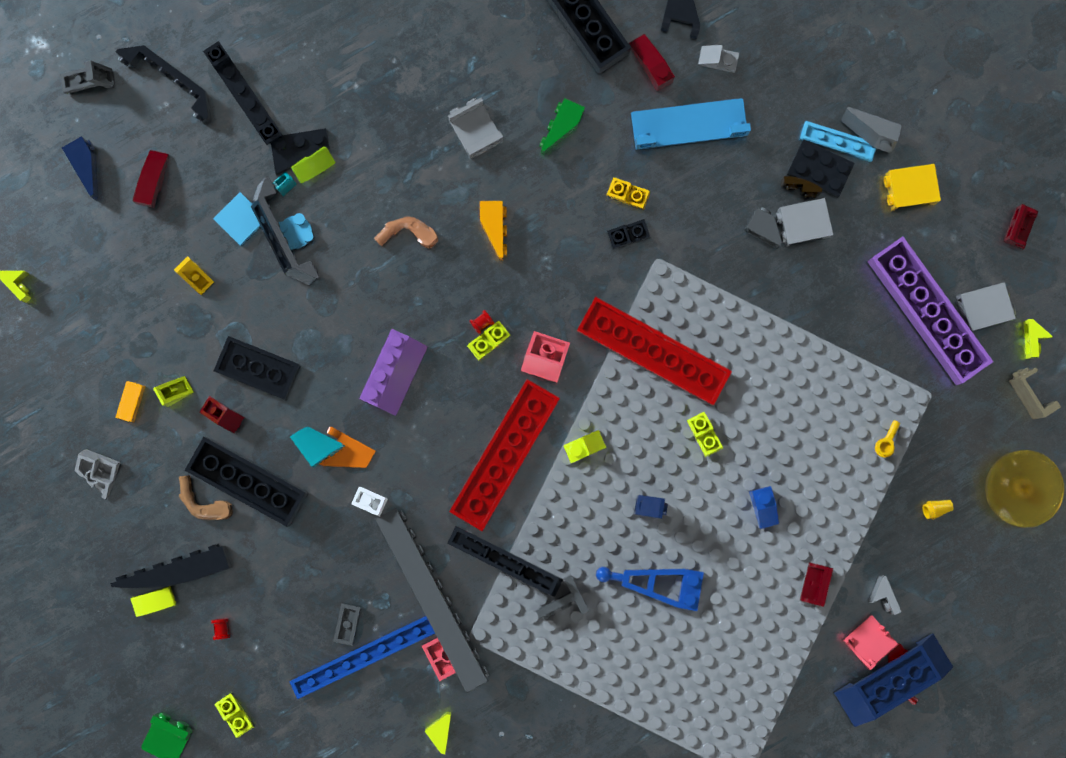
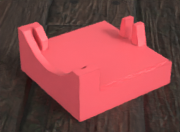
M870 615L842 640L868 670L873 669L879 661L899 645L873 615Z
M438 638L422 645L439 681L456 673Z

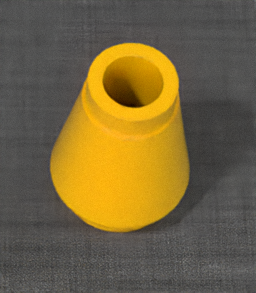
M951 500L927 501L923 505L924 516L932 520L954 509Z

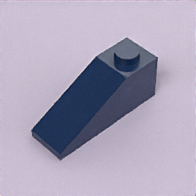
M81 136L62 147L88 194L96 200L98 199L96 156L93 152L95 147L90 140H85Z

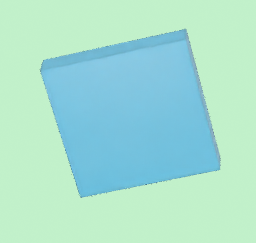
M241 192L213 218L240 246L261 227L251 208L252 203Z

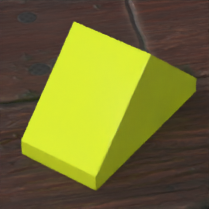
M185 376L153 388L161 404L166 407L194 393Z
M451 712L445 713L425 729V733L441 754L446 753Z

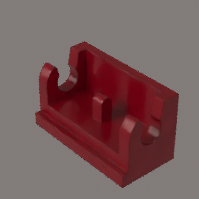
M1024 204L1018 206L1004 242L1022 250L1025 249L1027 239L1039 211Z
M809 562L800 601L824 607L833 568Z

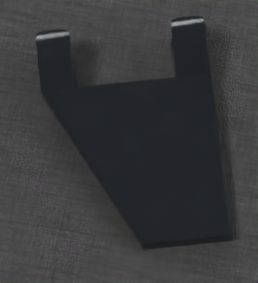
M668 0L661 31L668 32L670 21L675 20L693 25L690 38L697 39L700 21L694 0Z

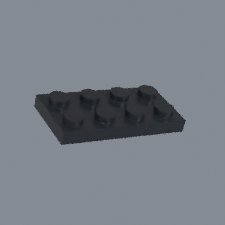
M228 336L213 371L286 400L300 364Z

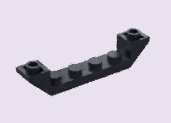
M218 41L203 51L265 144L268 145L282 136V133L221 43Z
M145 45L121 48L115 51L119 56L118 60L125 66L130 64L135 68L143 59L150 66L155 64L159 67L158 71L165 77L170 75L174 78L173 82L180 88L186 87L189 90L187 93L197 99L191 107L195 113L193 116L201 122L205 120L210 124L212 119L209 97L203 88Z
M267 176L258 184L251 208L284 274L302 283L311 285L319 278L317 269L311 261L297 264V259L291 252L288 241L283 236L280 225L275 220L271 207L267 203L277 193L275 185Z

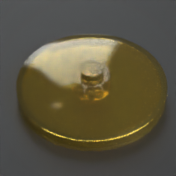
M1017 450L1003 455L993 464L986 478L985 493L990 508L1002 521L1017 527H1035L1047 522L1059 510L1064 496V482L1058 467L1047 456L1036 451Z

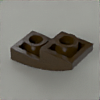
M784 176L781 179V187H786V190H798L800 188V195H805V198H817L822 193L821 187L805 179Z

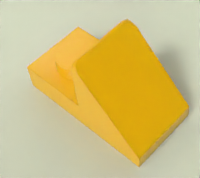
M188 256L174 269L200 295L214 283Z

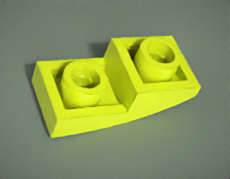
M497 321L470 342L467 347L479 361L511 335L501 322Z
M705 412L687 420L705 457L723 449Z
M171 586L131 598L136 617L176 605Z
M232 693L215 703L224 721H227L236 738L241 737L254 728L248 715Z

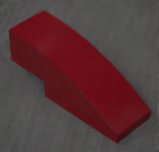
M153 150L149 151L132 201L135 204L155 207L158 191H161L169 154Z

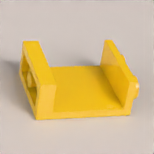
M935 164L889 170L885 174L886 176H884V185L888 187L889 193L887 195L888 206H891V211L899 207L927 203L928 205H935L941 201Z

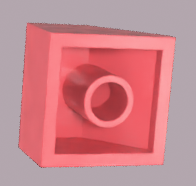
M534 331L521 371L557 383L570 342Z

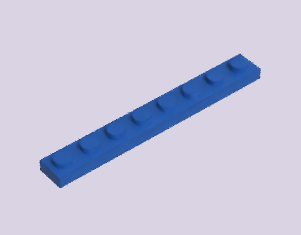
M425 616L289 681L296 698L299 699L435 634Z

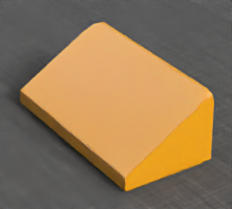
M126 381L115 418L135 423L146 386Z

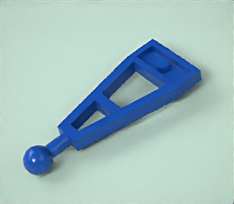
M600 567L596 572V577L600 582H607L609 580L621 581V586L674 607L693 611L698 610L704 572L689 569L624 570V573L621 574L611 572L607 567ZM649 575L647 589L629 583L630 576ZM656 575H682L678 601L653 592Z

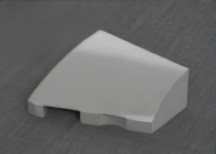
M84 449L78 453L75 472L80 477L85 478L91 487L95 486L102 493V498L107 499L114 485L120 462Z

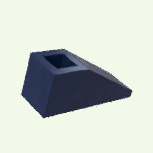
M637 495L634 514L662 519V516L667 513L668 503H665L664 498Z

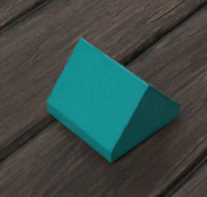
M284 172L273 182L275 189L283 197L297 185L287 172Z

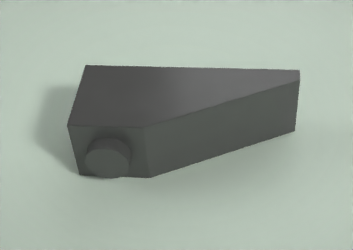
M847 107L841 119V122L877 149L892 153L898 142L901 124L851 107Z

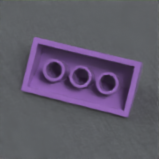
M391 329L359 399L396 416L428 346Z

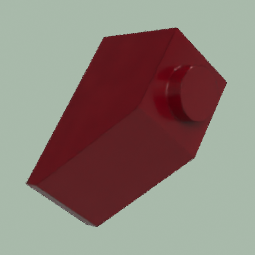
M210 396L200 410L202 415L234 434L244 419L242 415Z

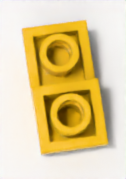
M613 177L607 196L644 210L651 192L634 186L630 182Z

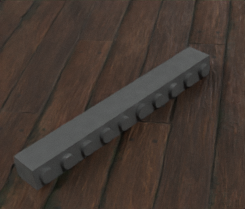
M394 508L376 518L375 520L466 693L487 683V677L490 675L485 666H480L478 662L480 656L475 648L471 649L468 643L471 639L466 630L462 632L459 626L462 622L457 613H452L450 607L453 605L448 596H443L441 590L444 588L439 579H434L432 575L434 569L430 562H425L423 558L425 552L420 544L416 545L414 541L416 535L411 527L407 528L405 524L407 518L403 511L399 512L398 509Z

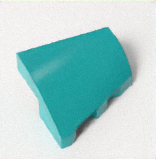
M305 427L290 436L313 468L328 456L332 457L344 447L343 443L310 427Z

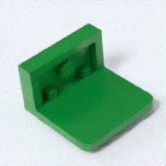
M160 712L153 715L150 721L152 725L141 746L142 750L158 758H180L193 729L189 728V725L182 721L177 722L171 719V716L166 713Z

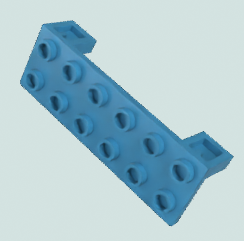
M742 98L631 112L636 150L748 136L751 131L750 123H746L744 101Z

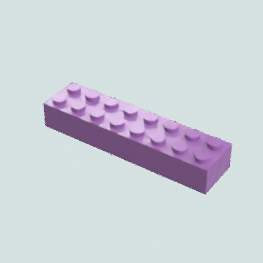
M901 237L867 261L955 385L963 384L993 362L904 237Z

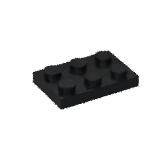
M803 139L787 175L810 181L821 187L823 192L839 198L855 163Z

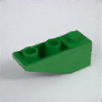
M565 98L562 103H558L554 112L557 113L555 120H550L547 127L549 133L547 137L543 136L540 142L541 154L545 155L577 129L585 111L584 106Z

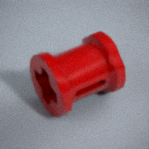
M485 310L476 319L469 321L479 335L487 326L495 324Z
M229 618L211 620L214 626L213 640L230 638L227 626Z

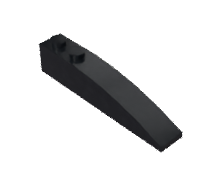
M455 526L447 544L550 596H556L563 581L562 578Z

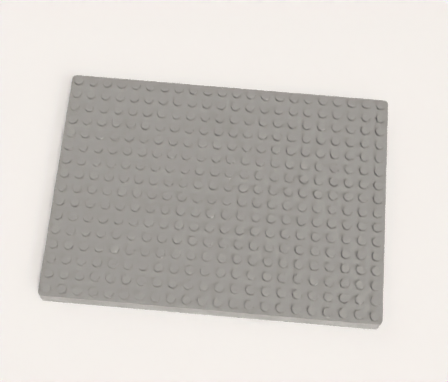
M656 259L628 315L731 370L732 373L715 404L712 406L614 351H609L563 444H568L599 430L607 448L570 463L562 446L510 553L562 578L563 581L556 596L553 597L500 571L470 631L469 637L472 642L703 758H759L931 400V393L662 259ZM702 412H705L723 446V449L708 457L704 456L687 420ZM893 420L898 421L901 424L893 438L894 452L889 457H880L875 452V444L878 440L886 437ZM771 486L777 505L779 524L760 529L749 491ZM637 495L664 498L665 503H668L666 515H663L662 519L635 515ZM809 562L833 568L824 607L800 601ZM600 567H607L611 572L621 574L624 573V570L689 569L704 572L698 610L693 611L674 607L621 586V581L609 580L607 582H600L596 577V572ZM571 575L589 611L581 614L574 600L569 608L565 610L559 608L554 611L555 615L544 619V617L539 618L536 609L570 593L564 577ZM649 575L630 576L629 583L647 589ZM656 575L653 592L678 601L682 575Z

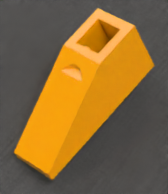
M480 201V224L499 261H503V255H507V244H503V237H507V225H503V218H507V206H503V201Z

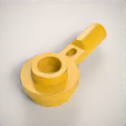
M893 420L886 437L876 442L875 452L877 455L886 458L893 454L895 449L893 438L901 423Z

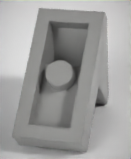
M723 45L702 46L698 65L735 73L739 53L723 50Z
M884 575L878 576L869 602L873 603L884 598L882 604L886 612L896 615L901 612V609L889 581Z

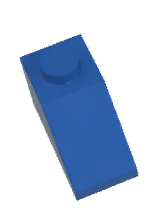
M771 486L749 491L759 528L763 529L779 524L777 505Z

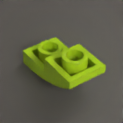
M322 147L311 156L304 157L291 168L299 182L304 183L336 162L327 147Z

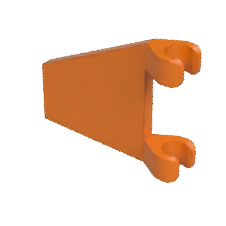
M329 427L327 433L337 438V441L343 443L344 447L332 457L329 456L319 464L333 467L367 468L375 450L339 430Z

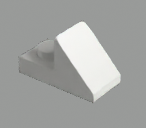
M359 487L351 504L380 517L388 499Z

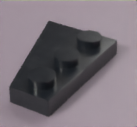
M327 129L282 135L271 142L276 176L295 165L304 157L311 156L320 148L327 147L329 149Z

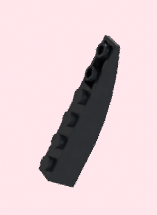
M218 543L209 546V551L201 553V550L189 553L190 557L183 559L182 556L171 559L172 563L164 565V562L152 565V570L146 571L143 568L134 571V576L127 577V574L116 577V582L110 584L111 587L118 588L170 586L197 580L233 567L226 546L220 547Z

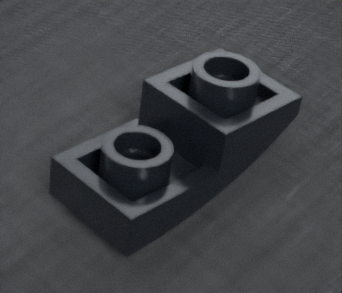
M645 219L607 231L613 249L651 238Z

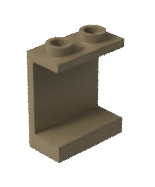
M1027 367L1013 373V378L1008 381L1032 419L1045 418L1060 409L1061 406L1058 401L1044 403L1043 405L1040 403L1026 381V378L1036 373L1038 369H1029Z

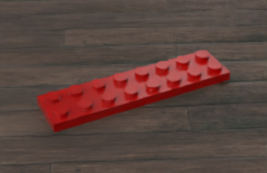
M597 297L594 298L577 329V332L712 406L715 404L732 373L731 370Z
M528 379L525 381L450 509V513L477 529L484 530L557 405L559 397Z

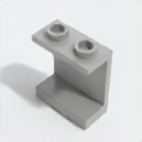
M482 98L471 99L466 103L465 107L461 109L457 107L450 111V115H448L449 122L470 159L503 142V136L500 130H497L484 107Z
M825 198L784 206L777 210L776 221L777 224L781 225L780 237L782 243H785V247L799 242L818 238L823 240L833 236Z
M1005 282L956 296L962 319L971 331L1016 319V309L1011 304L1009 298L1011 296L1010 289L1005 285Z

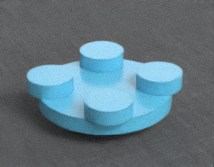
M298 213L279 222L280 230L287 239L290 250L303 248L313 240L314 236L311 225L303 214Z

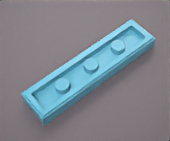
M808 121L804 122L799 138L801 141L804 139L817 146L868 162L873 161L876 148L863 138Z

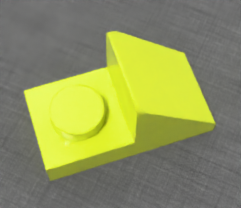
M0 271V280L20 301L27 303L31 299V296L28 294L29 290L21 283L29 275L28 272Z
M1028 319L1023 321L1026 359L1038 358L1041 353V344L1038 343V340L1050 339L1053 336L1034 319Z
M599 430L563 445L570 463L607 448Z

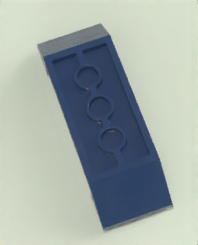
M933 633L917 642L915 648L857 683H849L834 692L854 727L876 720L943 679L953 668Z

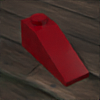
M645 34L628 43L656 91L673 83L675 78L673 72Z

